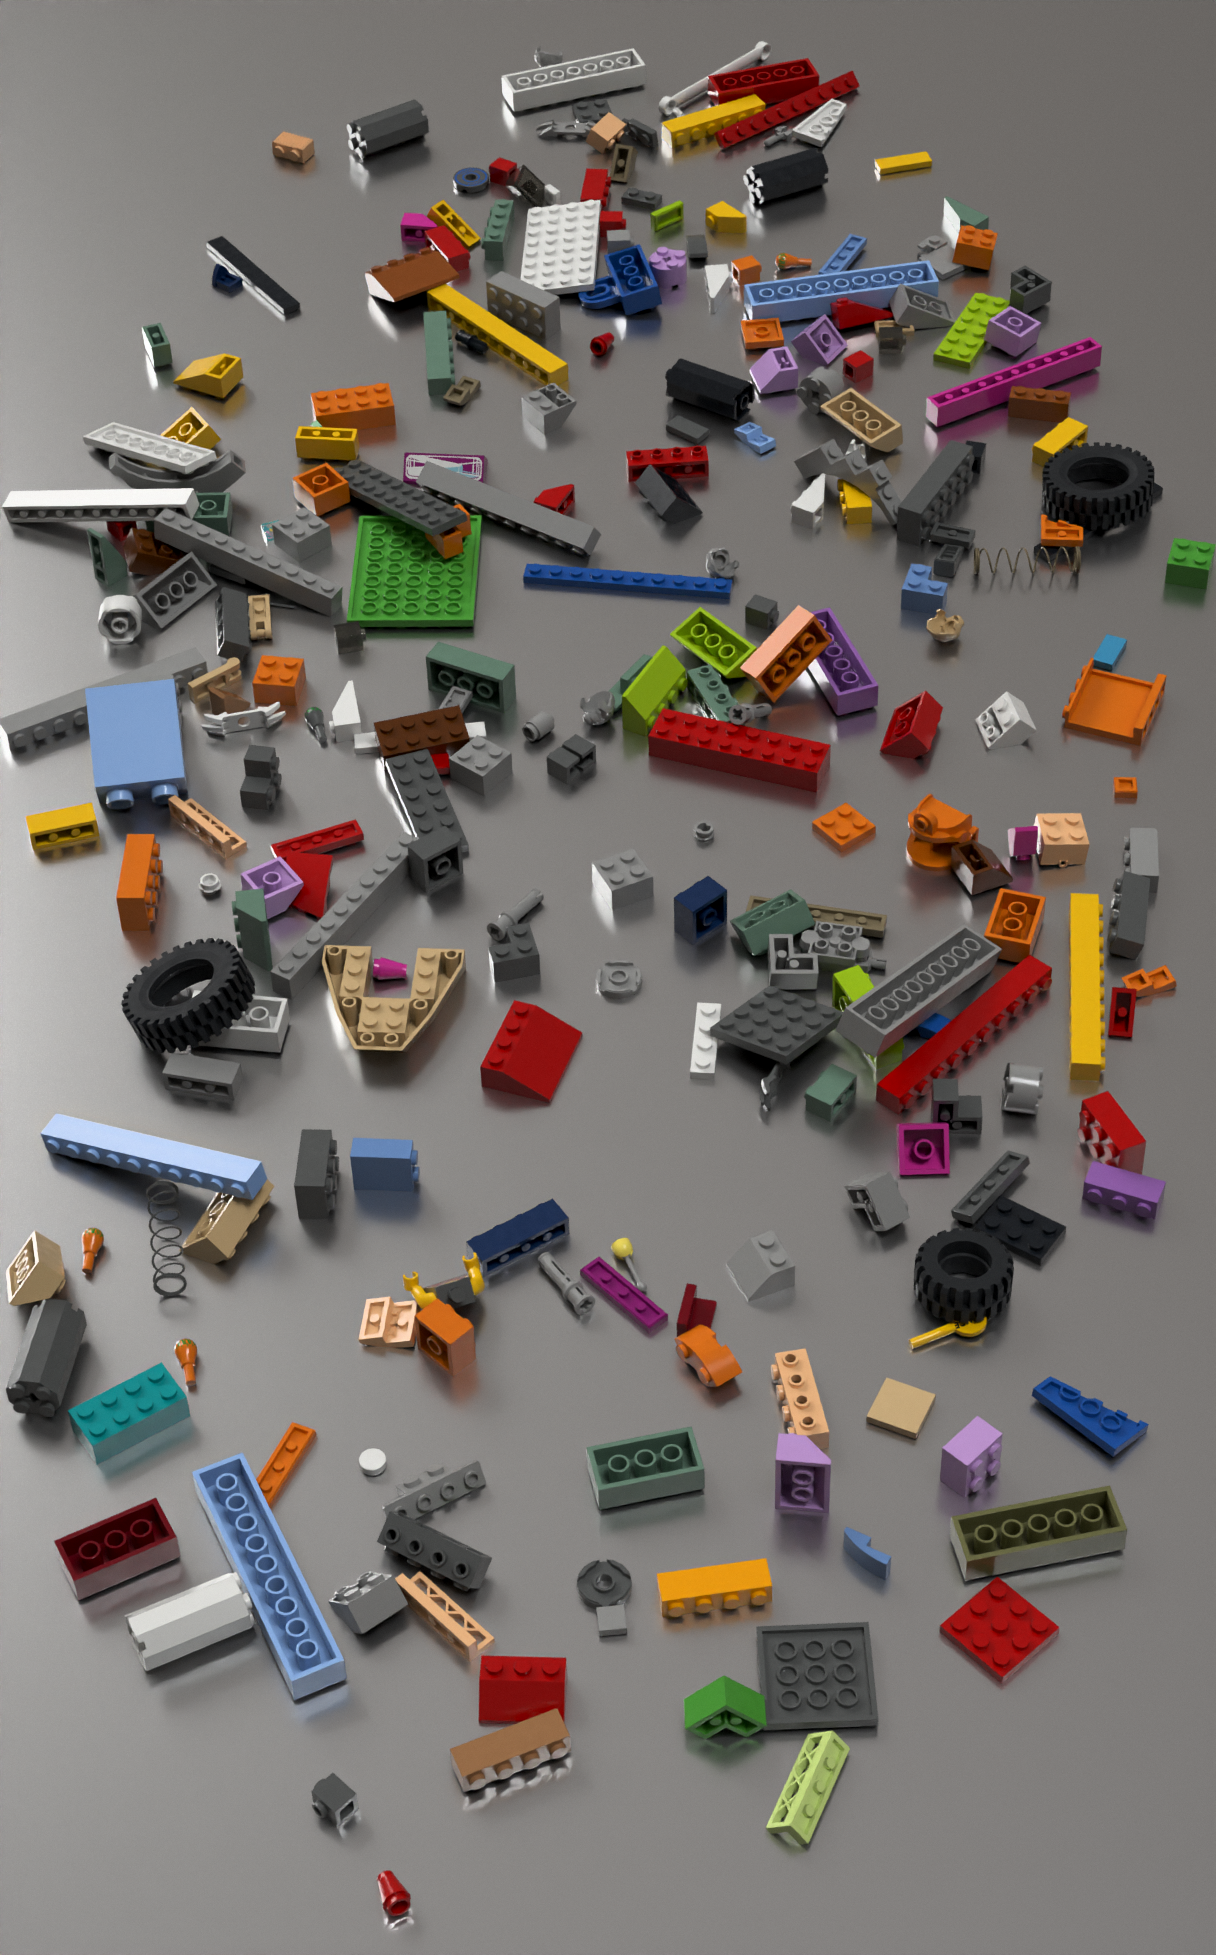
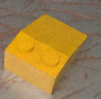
M193 407L160 435L209 450L221 440Z

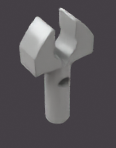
M787 126L775 128V135L764 140V145L768 147L781 139L787 142L792 139V129L787 131Z

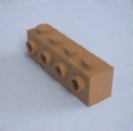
M556 1708L451 1748V1765L464 1792L471 1789L477 1790L497 1779H506L518 1771L535 1768L540 1763L552 1758L558 1759L571 1751V1739Z

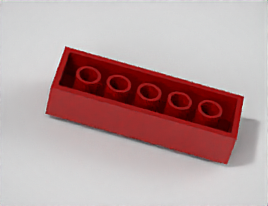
M808 58L710 75L708 76V95L715 106L754 94L765 104L778 103L819 86L820 75Z

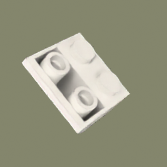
M1007 691L975 719L987 747L991 750L1021 745L1037 731L1024 702Z

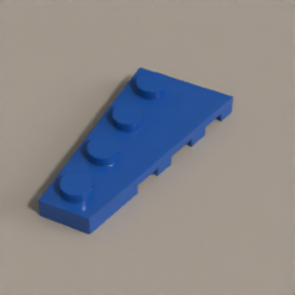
M1051 1376L1033 1388L1032 1397L1113 1457L1147 1432L1149 1424L1141 1420L1138 1423L1127 1418V1413L1121 1410L1114 1412L1104 1407V1402L1096 1398L1087 1399L1081 1396L1080 1390Z

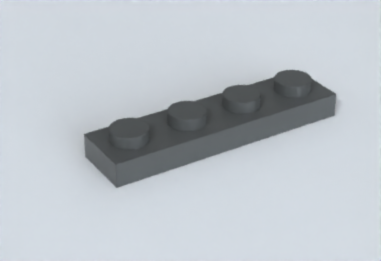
M1008 1150L951 1210L953 1218L974 1224L1030 1164L1028 1156Z

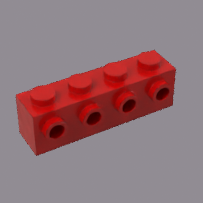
M706 446L626 451L629 482H636L650 464L675 479L709 477V459Z

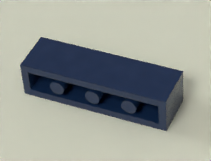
M552 1198L466 1241L467 1257L470 1260L474 1258V1252L477 1254L480 1264L479 1269L482 1277H485L569 1235V1217Z

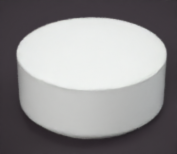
M376 1448L367 1449L362 1452L359 1457L361 1471L370 1476L382 1473L386 1468L384 1452Z

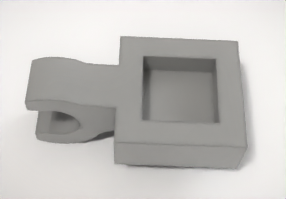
M932 235L918 244V248L921 251L917 253V256L921 257L947 245V241Z

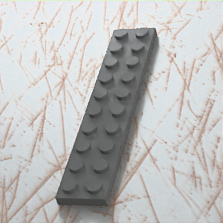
M352 460L346 466L334 468L348 481L349 493L431 536L438 535L467 521L465 512L360 460Z

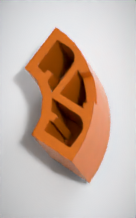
M698 1325L674 1338L679 1357L696 1369L699 1379L706 1386L718 1387L742 1373L727 1345L721 1347L717 1342L716 1333L710 1328Z

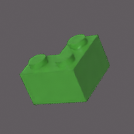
M724 1675L683 1699L685 1729L704 1739L709 1738L724 1728L748 1737L767 1726L764 1695Z

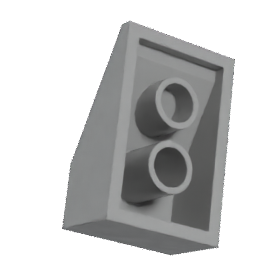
M903 284L898 286L889 300L895 321L900 327L910 328V325H913L914 329L950 327L956 322L948 301Z

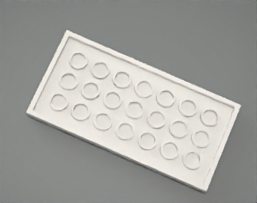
M588 200L586 202H571L564 205L555 204L548 207L528 209L520 280L553 295L595 290L601 201Z

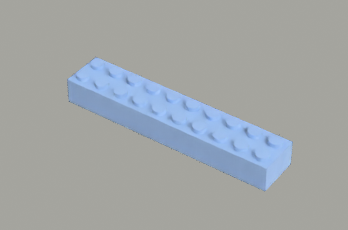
M927 260L745 284L744 305L750 320L779 318V321L782 322L811 317L818 318L824 314L832 315L830 303L836 302L839 298H848L849 300L878 308H891L889 300L900 284L938 297L939 281L930 261Z
M243 1452L193 1471L195 1491L233 1571L237 1572L240 1578L243 1593H247L250 1598L251 1610L294 1700L347 1679L344 1658Z

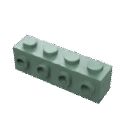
M506 199L495 200L494 207L490 208V217L487 219V227H485L484 238H482L481 248L485 249V260L504 261L515 220L514 201Z
M711 664L688 670L687 688L706 718L732 723L729 719V710L732 706L738 705L736 698L731 696L728 686L724 685L721 681L719 672H715Z

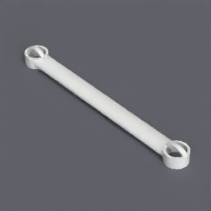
M760 41L755 46V49L710 75L742 70L759 59L765 61L772 52V46L764 41ZM708 76L673 97L665 96L662 98L659 104V111L667 116H671L674 114V108L681 106L708 90Z

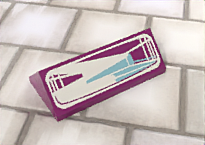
M404 452L403 482L418 485L416 481L426 461H429L484 483L488 459L484 455Z

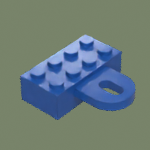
M640 244L604 255L609 276L596 279L595 290L579 292L580 303L586 308L599 309L621 302L626 315L635 314L662 304L658 284Z

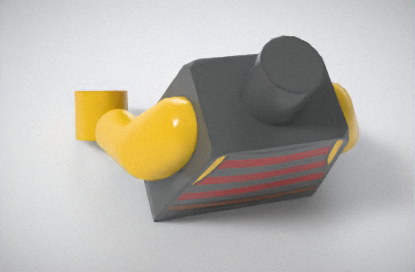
M475 1252L473 1253L474 1258L466 1260L465 1256H462L463 1264L468 1274L426 1287L419 1286L417 1272H412L413 1278H407L403 1275L404 1289L411 1291L412 1296L421 1309H424L437 1298L445 1305L449 1304L452 1306L453 1309L476 1302L475 1296L484 1291L485 1285L479 1269V1260Z

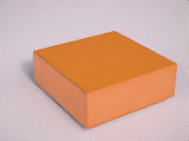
M1114 777V798H1137V779L1135 777Z

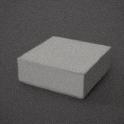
M624 1605L596 1607L599 1636L627 1634Z

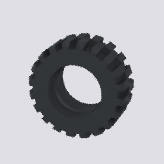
M953 1228L949 1232H946V1230L937 1233V1236L933 1235L928 1238L926 1243L924 1242L918 1249L915 1258L913 1282L915 1295L927 1311L931 1310L934 1316L938 1318L944 1317L948 1322L961 1321V1324H968L969 1321H974L975 1323L982 1322L984 1317L990 1319L996 1313H1000L1011 1298L1014 1273L1013 1258L1004 1244L1000 1245V1241L994 1236L991 1238L983 1231L978 1233L974 1232V1229L966 1228V1230ZM962 1272L975 1275L977 1278L962 1279L949 1274Z

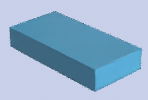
M1107 634L1093 656V666L1112 671L1127 645V639Z

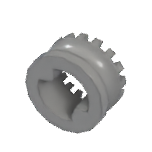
M708 821L697 822L694 825L695 839L701 842L710 841L714 837V825Z

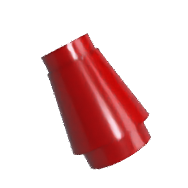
M607 332L594 337L590 343L592 353L604 355L614 342L613 334Z
M387 1870L380 1873L377 1877L383 1909L392 1916L404 1914L410 1908L411 1895L392 1871Z

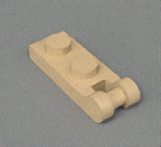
M269 594L248 596L251 641L258 640L257 638L261 637L272 639Z
M235 657L230 658L226 664L189 682L190 700L196 704L210 696V687L223 690L242 679V674L239 670L240 660Z

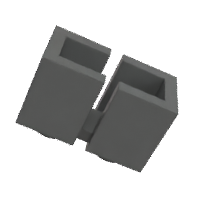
M575 734L569 740H566L562 747H558L546 757L547 773L565 784H569L580 775V770L584 772L596 762V745Z

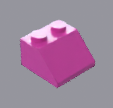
M947 1122L896 1123L900 1175L950 1174L949 1124Z

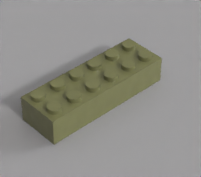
M1110 1485L951 1516L950 1538L965 1581L1125 1549L1127 1528Z

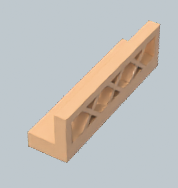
M174 795L168 799L170 815L224 859L247 847L245 840L192 798L184 802ZM231 842L237 843L231 847Z
M421 1571L411 1579L407 1578L403 1573L395 1578L408 1602L407 1606L467 1661H473L495 1643V1639ZM421 1582L427 1588V1594L416 1585ZM435 1602H443L446 1605L445 1611ZM453 1618L462 1619L464 1621V1628ZM471 1635H479L484 1640L477 1645V1640Z

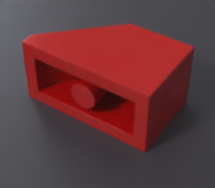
M568 484L543 490L534 499L533 503L564 515L575 502L574 485Z
M1112 987L1108 1035L1132 1037L1137 989Z

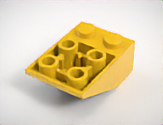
M223 353L194 360L173 383L224 398L243 378L241 358Z

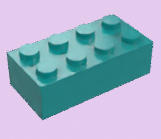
M162 1362L68 1410L73 1432L96 1465L190 1417L187 1396Z

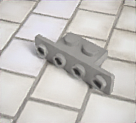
M473 1460L452 1470L444 1463H438L429 1466L427 1471L419 1475L405 1478L402 1483L396 1485L400 1497L382 1506L386 1519L389 1512H401L413 1519H417L485 1485L486 1480L479 1461Z

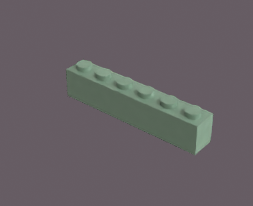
M446 311L423 312L429 395H443L447 393L452 384L455 385L451 318H447Z

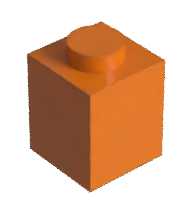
M752 255L732 261V276L739 286L760 281L762 267L760 262H757Z

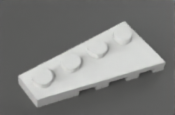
M835 99L829 100L792 129V137L822 147L845 113L847 104Z

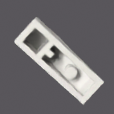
M727 264L705 266V285L711 314H715L729 292V283H733L732 271L729 272Z
M353 680L347 682L332 711L333 721H329L330 733L335 734L336 742L354 740V734L362 733Z

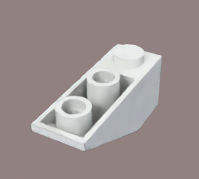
M822 473L815 479L812 485L807 490H804L802 495L792 503L790 508L792 522L814 529L823 519L825 473Z

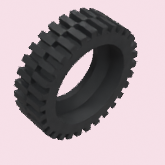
M1094 442V446L1083 443L1080 448L1078 445H1074L1072 450L1068 448L1062 449V453H1055L1054 457H1050L1048 462L1044 464L1042 477L1043 506L1048 514L1052 513L1054 519L1059 518V520L1065 522L1069 521V524L1072 525L1079 524L1083 529L1086 526H1091V530H1097V526H1102V530H1105L1111 525L1113 528H1119L1120 523L1124 526L1130 525V520L1136 522L1139 520V517L1143 518L1146 512L1151 510L1154 500V466H1152L1150 460L1147 461L1145 455L1140 456L1141 452L1137 450L1132 452L1130 447L1122 449L1120 444L1112 447L1111 443H1105V446H1100V442ZM1088 479H1107L1120 482L1122 485L1105 490H1091L1079 487L1074 483Z
M208 938L206 942L203 939H197L195 944L189 941L184 944L183 948H180L179 945L173 947V952L169 954L167 951L163 952L161 959L157 960L154 958L150 961V967L144 966L140 969L142 974H136L132 978L134 983L127 985L128 991L124 992L122 996L124 1000L121 1002L122 1011L143 1046L149 1047L151 1051L157 1049L158 1053H164L166 1049L168 1053H174L176 1048L181 1052L186 1051L188 1045H191L192 1049L198 1047V1042L202 1040L204 1043L211 1041L210 1036L215 1034L218 1037L222 1034L221 1029L224 1027L229 1029L233 1026L231 1021L233 1019L238 1021L242 1017L240 1011L246 1012L249 1008L247 1003H251L253 1000L251 994H255V981L238 950L230 942H224L223 939L219 938L216 941L213 938ZM211 979L209 984L190 1000L175 1006L164 1007L172 997L185 988Z

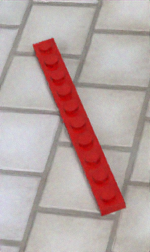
M852 70L715 132L714 136L720 149H725L822 105L831 99L855 90L860 85Z

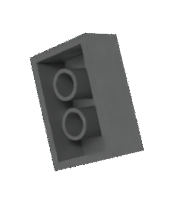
M302 1129L294 1183L299 1219H329L330 1209H334L335 1196L332 1194V1190L337 1189V1175H334V1172L339 1171V1156H335L337 1155V1140H333L332 1130Z

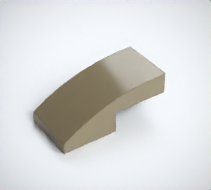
M462 376L457 385H451L443 400L459 406L465 404L481 387L480 381Z

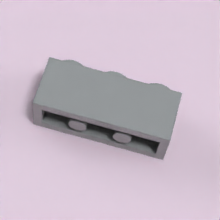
M1130 827L1129 837L1124 838V850H1128V852H1125L1124 866H1129V868H1125V871L1150 878L1149 892L1157 893L1159 881L1158 830L1156 828Z
M180 1053L170 1054L162 1072L166 1090L235 1100L243 1081L241 1063Z

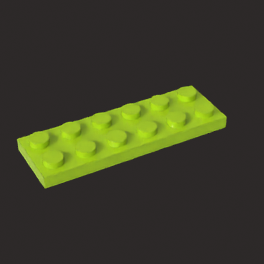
M975 292L934 352L933 360L970 369L987 344L984 337L988 321L1008 308L1010 301L1001 297H993Z

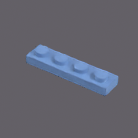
M849 234L820 269L818 275L846 271L867 245V238Z

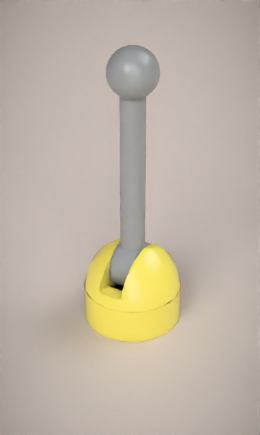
M628 1238L616 1240L611 1245L614 1255L620 1260H626L637 1282V1289L642 1293L645 1292L647 1285L641 1281L630 1259L633 1253V1246Z

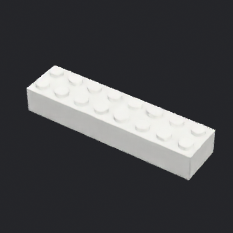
M632 48L503 75L502 92L513 112H521L525 109L539 108L548 104L554 105L558 102L572 101L581 97L587 98L591 95L605 94L610 91H620L624 88L638 87L646 84V65L635 49Z

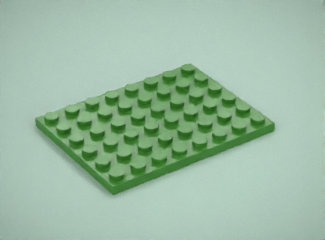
M470 515L472 534L462 538L463 552L447 559L425 537V532L394 516H359L347 613V627L474 626L482 515Z

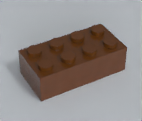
M459 705L374 723L375 741L384 772H388L385 759L425 749L429 750L430 755L448 753L450 758L470 741Z

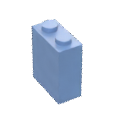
M353 1138L350 1161L354 1189L413 1192L414 1184L419 1182L420 1168L415 1167L418 1164V1150H414L413 1140Z

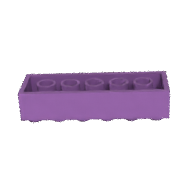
M831 608L811 612L816 616L832 641L808 668L837 716L877 706L879 685Z

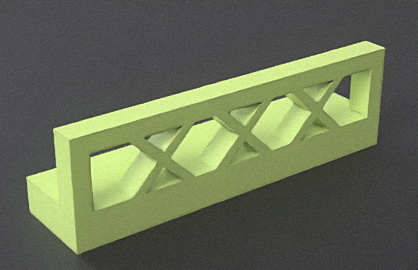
M833 1730L807 1735L766 1826L770 1834L788 1832L800 1845L809 1843L850 1750ZM815 1743H819V1745L812 1751ZM798 1790L797 1794L791 1798L792 1794ZM787 1814L785 1821L780 1822L781 1819Z

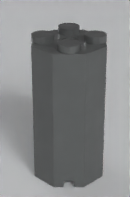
M414 99L347 124L350 149L355 150L359 157L363 159L425 137V134L429 133L427 116H423L421 113L424 110L422 105Z
M45 1299L40 1306L37 1304L33 1307L6 1386L8 1401L13 1404V1409L17 1413L40 1414L50 1417L61 1406L87 1326L84 1311L78 1308L76 1312L71 1308L72 1303L67 1300Z

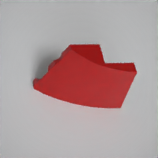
M288 852L286 863L304 882V886L289 907L296 908L304 914L308 912L315 915L317 920H320L325 915L330 888V874L334 862L333 855Z

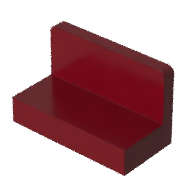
M686 1284L677 1319V1337L698 1325L712 1328L717 1302L697 1298V1285Z

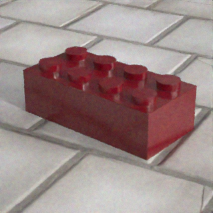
M157 1498L54 1541L58 1560L78 1600L181 1556L177 1537Z

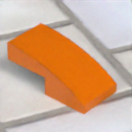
M1166 965L1148 973H1145L1142 968L1121 978L1126 988L1137 989L1136 997L1153 995L1177 987L1176 980Z

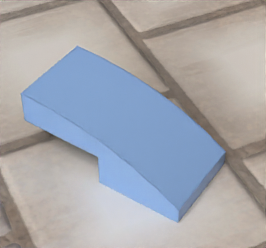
M748 422L734 429V433L747 446L760 454L776 447L775 439L764 435L762 427Z

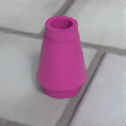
M383 957L374 959L372 977L378 978V980L406 978L407 964Z

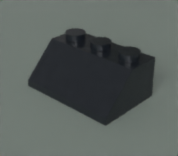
M651 464L635 482L640 489L639 493L649 500L647 503L658 511L656 515L663 521L669 520L675 524L700 516L703 513L677 479Z

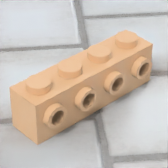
M806 1348L775 1353V1364L771 1365V1374L773 1380H778L779 1385H776L777 1397L779 1401L784 1402L782 1414L784 1422L789 1421L790 1424L788 1434L806 1435L819 1449L829 1448V1429Z

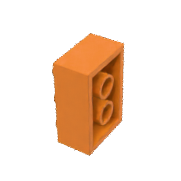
M1000 888L984 934L986 939L1002 949L998 959L1020 963L1028 955L1032 956L1044 919L1046 897Z

